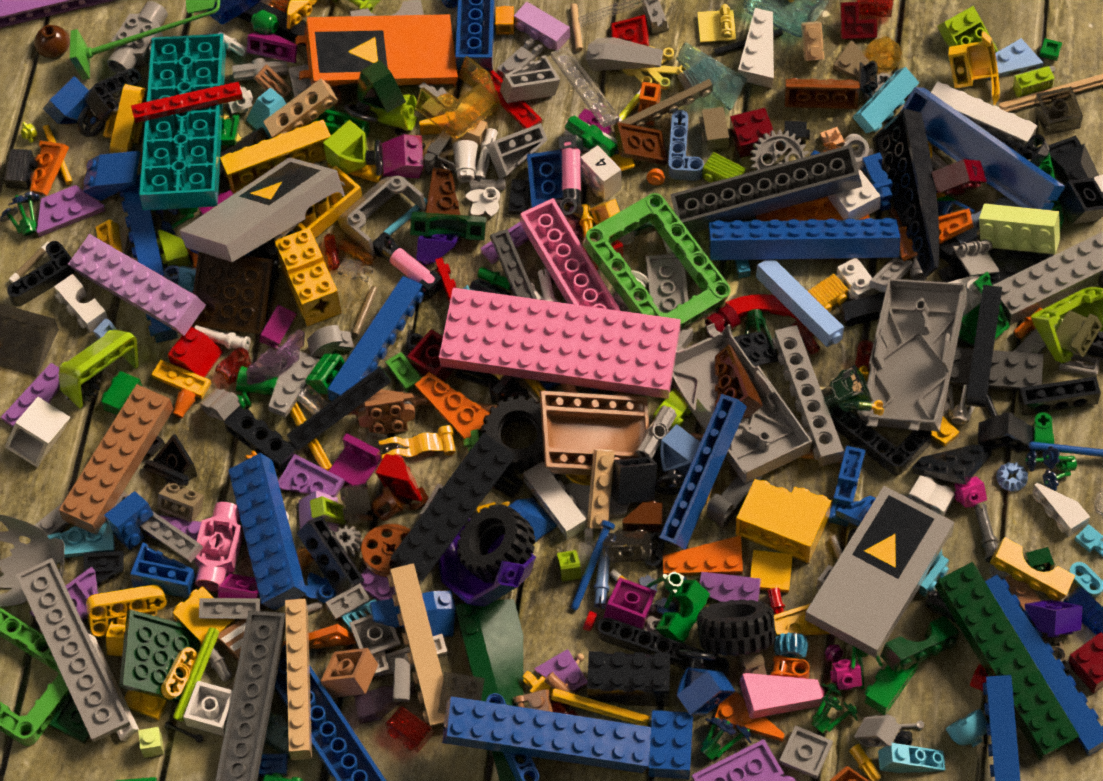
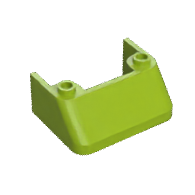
M109 330L99 340L60 365L58 372L60 390L77 407L82 408L81 385L121 356L135 369L139 367L137 338L130 332Z

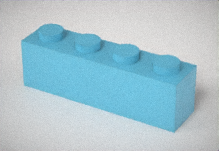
M906 67L896 70L852 118L865 133L877 132L883 126L881 123L893 116L895 108L898 109L905 103L904 99L910 96L912 90L919 82Z

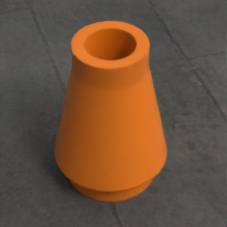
M182 389L181 392H178L172 414L183 418L196 401V394L187 389Z

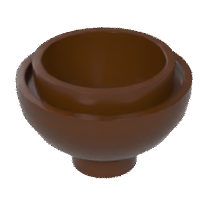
M46 25L35 35L34 46L41 56L54 58L68 50L70 38L62 27Z

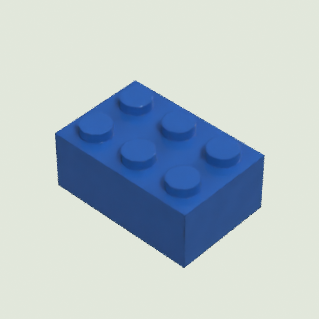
M652 710L649 777L690 779L693 715H690L689 712Z

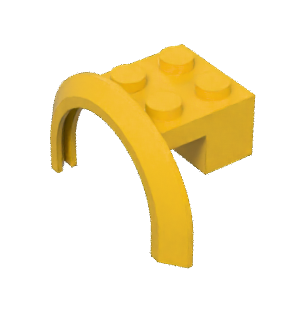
M982 31V42L949 47L948 56L954 88L973 86V80L991 77L993 105H996L1000 98L996 54L992 38L985 31Z

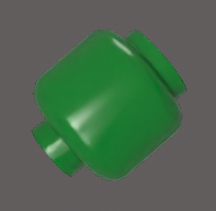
M260 10L252 16L251 23L255 32L264 35L276 33L279 27L276 15Z

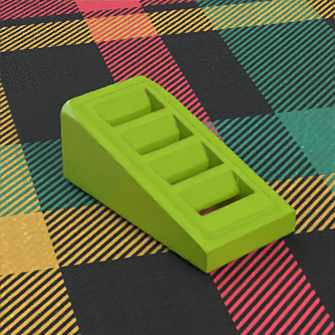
M323 496L310 501L312 518L322 516L327 522L346 524L343 505Z

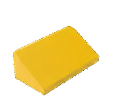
M109 219L96 226L97 238L123 253L119 225Z

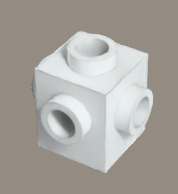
M240 86L243 99L227 103L228 109L232 114L235 112L243 113L249 110L253 100L250 90L247 91L245 87Z

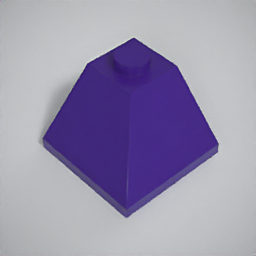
M451 234L419 236L417 261H421L423 264H432L435 262V259L441 258L452 249L460 236Z

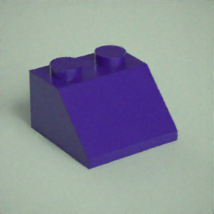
M1052 599L1025 604V609L1040 632L1047 633L1049 637H1059L1060 634L1071 635L1073 631L1081 630L1082 606Z

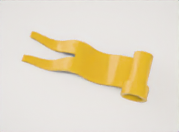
M451 425L438 428V433H421L409 439L391 437L379 441V445L396 443L409 447V449L398 448L386 453L390 455L397 454L405 457H414L425 451H444L445 455L456 453L453 440L454 431Z

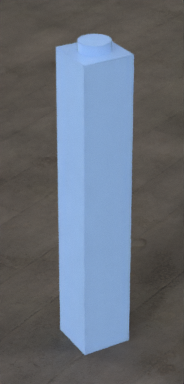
M767 259L757 265L756 278L826 347L837 344L842 340L844 326L775 259Z

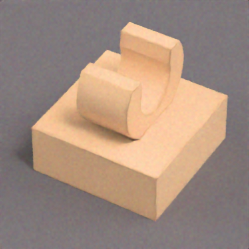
M837 127L820 133V138L827 151L844 145V139Z

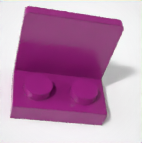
M346 433L343 438L344 449L329 472L343 478L345 483L362 490L382 461L380 450Z

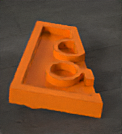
M40 141L39 147H41V151L36 157L38 166L33 173L30 191L34 192V194L47 196L69 147L62 143Z

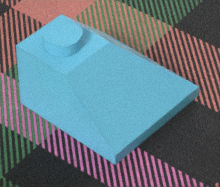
M270 87L257 98L246 121L255 129L263 127L269 139H271L272 137L263 121L287 103L283 97Z

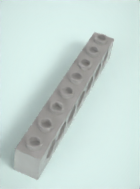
M797 325L775 330L772 344L774 349H777L779 352L778 360L780 365L784 366L785 380L790 382L789 390L791 396H795L796 410L801 412L802 426L807 429V434L812 440L814 459L819 461L820 467L843 461L844 450Z

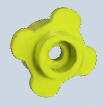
M23 122L21 135L32 143L33 138L37 136V131L31 123L27 125Z

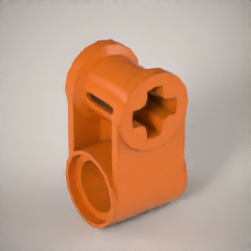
M782 655L773 657L774 667L770 675L809 679L810 668L806 660L789 658ZM798 669L805 670V672L802 674H799L796 671Z

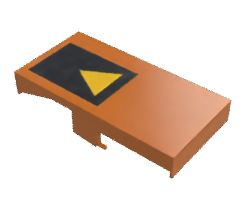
M450 14L307 17L305 35L295 38L296 45L300 43L306 44L309 70L299 72V80L309 78L311 79V85L319 79L324 80L330 87L358 83L361 70L378 60H381L391 71L397 85H421L424 82L427 85L453 84V87H455L458 79Z

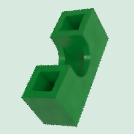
M683 580V583L674 594V597L681 606L680 613L664 612L656 630L666 638L684 643L692 626L697 621L699 612L706 605L710 593L696 580Z

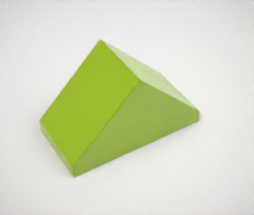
M577 551L557 553L562 582L581 579V566Z

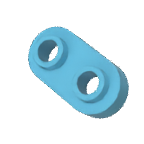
M1076 562L1072 564L1069 572L1075 575L1073 582L1089 597L1100 596L1103 592L1102 579L1085 563ZM1079 572L1082 576H1077L1076 573ZM1094 586L1096 590H1091L1090 587Z

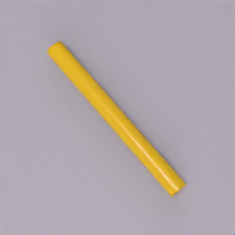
M44 125L43 130L48 142L56 143L50 126ZM63 160L60 171L66 185H71L73 181Z

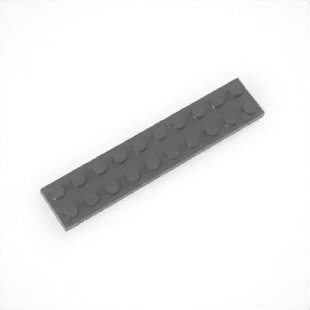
M248 610L216 781H257L285 636L286 613Z

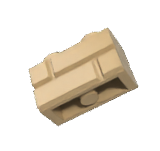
M819 21L801 23L804 59L806 61L824 59L822 23Z

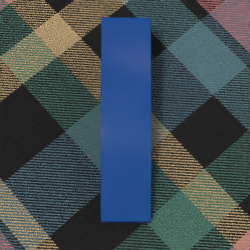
M846 446L829 516V523L848 527L849 522L836 517L835 514L838 508H849L850 503L854 502L866 451L864 449Z

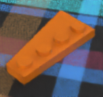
M741 535L663 555V574L669 575L671 572H677L683 576H700L701 572L725 575L743 574Z

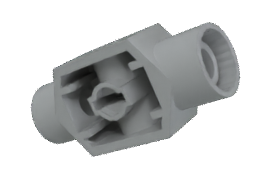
M147 1L140 13L129 14L112 39V42L161 27L168 17L166 9L154 1ZM162 32L114 48V52L107 60L108 67L116 74L134 68V66L147 65L150 60L152 38L163 37Z

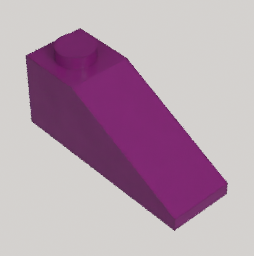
M253 32L247 36V53L296 63V44L275 34L264 35Z

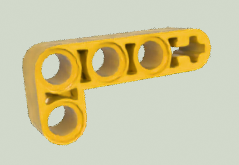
M128 84L124 85L111 138L110 154L132 151L138 123L134 121L131 105L147 102L148 90Z
M148 585L91 595L86 600L87 618L91 633L97 637L104 636L109 628L108 619L126 616L127 611L130 609L142 613L163 609L167 601L162 587L159 585Z

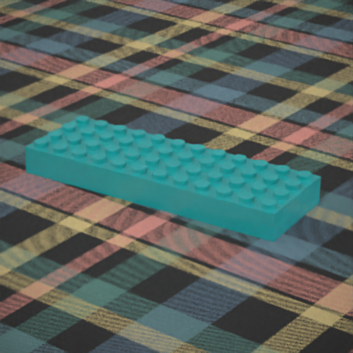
M224 34L152 38L147 102L224 85L226 63ZM223 104L145 121L139 194L143 210L214 207L218 205Z

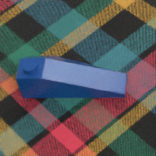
M452 591L422 593L432 636L443 634V637H452L456 609ZM393 598L370 603L373 622L394 628L398 626L403 627V625H399L397 614H400L398 606H394Z

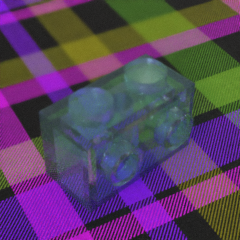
M270 712L264 743L281 754H287L289 759L288 723L285 722L281 715L277 713L274 715Z

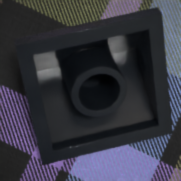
M173 434L153 461L187 475L189 480L197 477L194 463L176 434Z

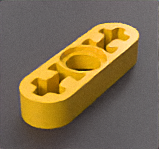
M187 647L178 653L161 686V692L165 698L174 699L181 694L198 656L193 648ZM186 654H188V655H189V656H188L189 661H187L185 664H183V662H185V660H186V658H187ZM176 668L182 670L183 678H179L176 675ZM175 682L176 684L172 688L173 692H171V688L169 686H171Z

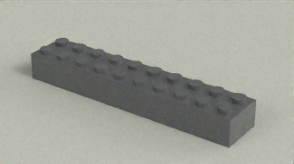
M847 145L671 194L675 214L691 234L709 229V222L742 220L863 186L852 145Z

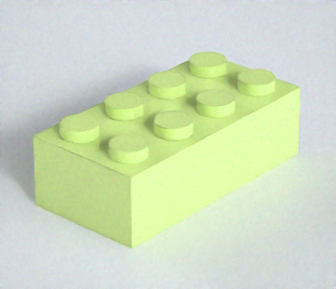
M993 204L983 205L979 217L981 241H990L992 248L1056 254L1060 241L1059 211Z

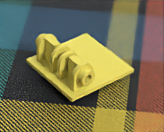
M727 4L721 5L719 11L698 12L700 43L736 40L734 13Z

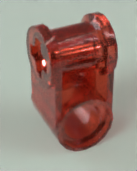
M864 340L859 343L855 360L856 371L860 370L862 366H866L870 372L869 361L873 348L871 341ZM866 350L870 353L864 354L862 351Z
M241 347L235 349L216 366L215 372L221 374L228 384L234 383L238 378L241 366L251 367L252 362L248 351Z

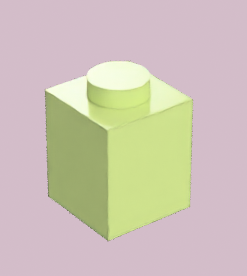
M159 727L138 730L140 750L144 758L164 755L162 734Z

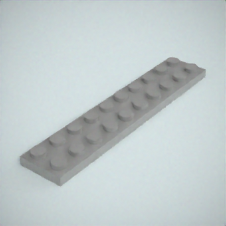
M53 558L16 574L92 741L100 740L131 725Z

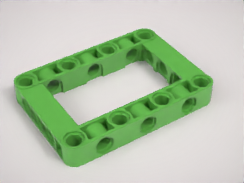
M658 193L646 196L590 228L584 238L583 246L632 313L681 319L682 329L723 305L731 292L729 284L666 200ZM649 221L702 290V293L697 296L693 295L689 301L682 305L678 304L675 309L667 314L663 313V311L660 312L653 302L654 299L642 283L638 282L631 273V268L619 252L617 253L611 246L612 242ZM590 238L596 239L597 242L592 241ZM634 297H638L641 301H637Z
M0 608V636L59 673L52 684H48V689L41 698L35 701L34 707L27 716H18L8 706L0 702V731L24 746H31L37 742L47 729L70 691L44 635ZM17 628L16 631L9 632L11 629ZM48 647L47 651L40 652L43 648ZM25 731H31L29 735L23 736Z

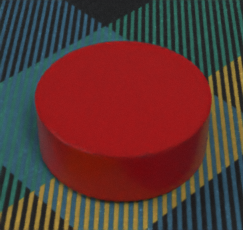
M592 611L588 613L583 630L588 632L592 630L597 613Z

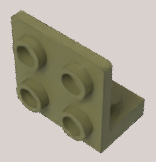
M1068 311L1056 331L1061 348L1083 358L1100 331L1102 324L1095 315L1089 314L1086 318L1073 311Z

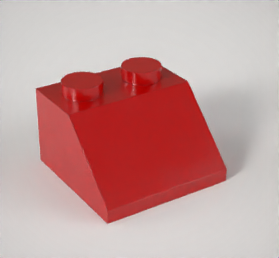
M190 327L185 336L181 335L168 353L171 364L206 378L223 351L205 333Z
M385 454L375 472L383 486L390 485L394 488L396 494L421 502L423 498L403 457L397 454Z

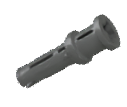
M978 504L974 506V510L983 538L981 546L985 549L986 562L990 563L999 541L993 534L986 504H981L982 508Z

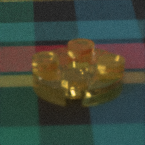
M884 36L872 41L867 46L866 58L869 62L875 61L878 64L877 71L880 69L884 70V72H889L899 66L902 51L895 41L891 40L888 36ZM881 53H886V54H887V57H885V56H880V54H881Z

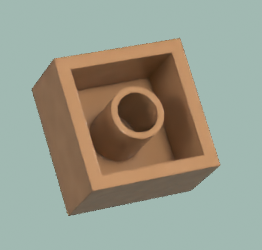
M368 648L334 652L321 679V683L331 698L366 694L378 663Z

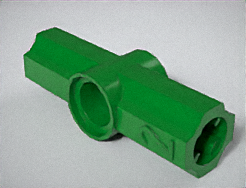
M575 115L567 120L565 130L579 136L583 140L584 147L591 149L598 145L610 158L615 154L618 144L604 136L603 132L596 125H588Z

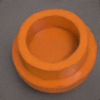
M654 168L647 173L646 179L650 184L659 186L664 183L665 176L662 170Z

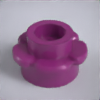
M839 644L827 647L825 650L827 661L835 663L841 659L843 650Z

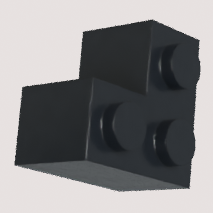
M1003 413L1000 416L988 418L978 423V444L989 447L992 450L1006 446L1016 453L1029 450L1028 445L1030 442H1033L1034 427L1012 413Z

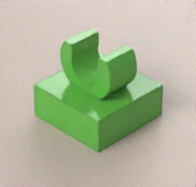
M478 429L472 430L471 438L464 439V447H468V451H470L482 433Z

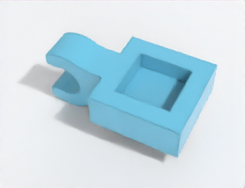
M1088 524L1075 537V541L1089 552L1095 549L1103 557V535Z

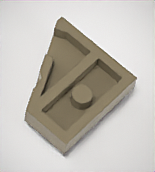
M850 41L833 65V69L854 80H859L860 62L866 65L869 61L856 44Z

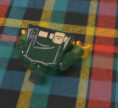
M853 365L849 369L841 370L838 376L830 382L833 393L824 398L829 408L838 404L844 411L873 410V413L879 416L884 413L882 401L877 400L872 404L873 399L866 384L870 372L866 366H862L859 370L856 365Z

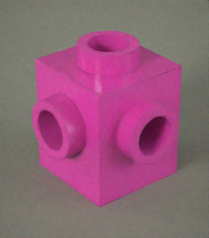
M972 477L966 484L955 483V499L964 507H974L978 503L987 501L984 482L978 477Z
M848 659L832 663L833 671H830L831 682L836 684L838 690H849L852 687L862 686L861 667L857 660L855 669L851 668V660Z

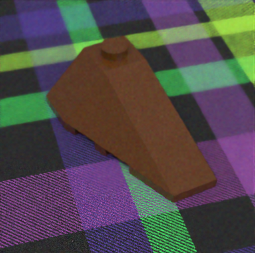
M727 345L715 356V375L717 376L715 408L721 394L738 399L746 405L747 408L742 418H749L763 405L756 388L732 346Z

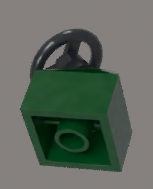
M381 60L361 70L358 82L357 104H346L344 106V111L358 120L371 123L377 122L379 117L370 110L371 107L388 113L406 102L391 71Z

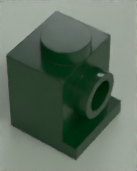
M1048 547L1025 553L1024 559L1026 563L1034 570L1045 572L1046 570L1051 571L1054 569L1055 564Z

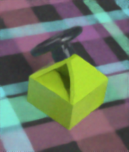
M348 120L323 142L327 163L332 167L336 165L347 174L366 165H375L376 175H382L381 141L376 139L374 150H368L365 132L351 120Z

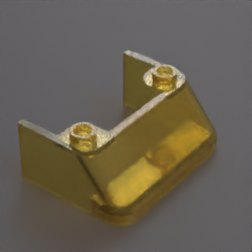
M468 56L464 58L459 78L472 87L470 91L456 99L451 94H442L436 97L423 87L420 90L415 107L422 115L454 138H460L477 126L481 120H485L496 112L500 104L490 73Z

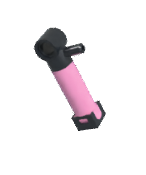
M577 135L559 137V150L562 151V198H555L554 200L558 206L560 205L561 212L568 219L575 221L582 217L584 211L581 205L580 166L583 140Z
M383 232L372 242L375 254L380 258H385L409 279L423 284V293L429 299L443 288L442 277L433 270L430 272L399 247L388 233Z

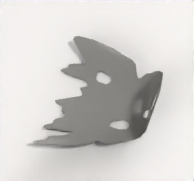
M0 514V521L9 530L0 532V541L14 545V548L10 549L12 556L0 560L1 571L4 573L0 577V588H12L7 593L0 594V607L22 604L27 600L16 574L53 558L56 567L57 563L60 562V569L58 571L61 578L63 577L65 544L61 539H49L46 532L35 525ZM25 536L30 538L31 541L29 544H24L19 541V537Z

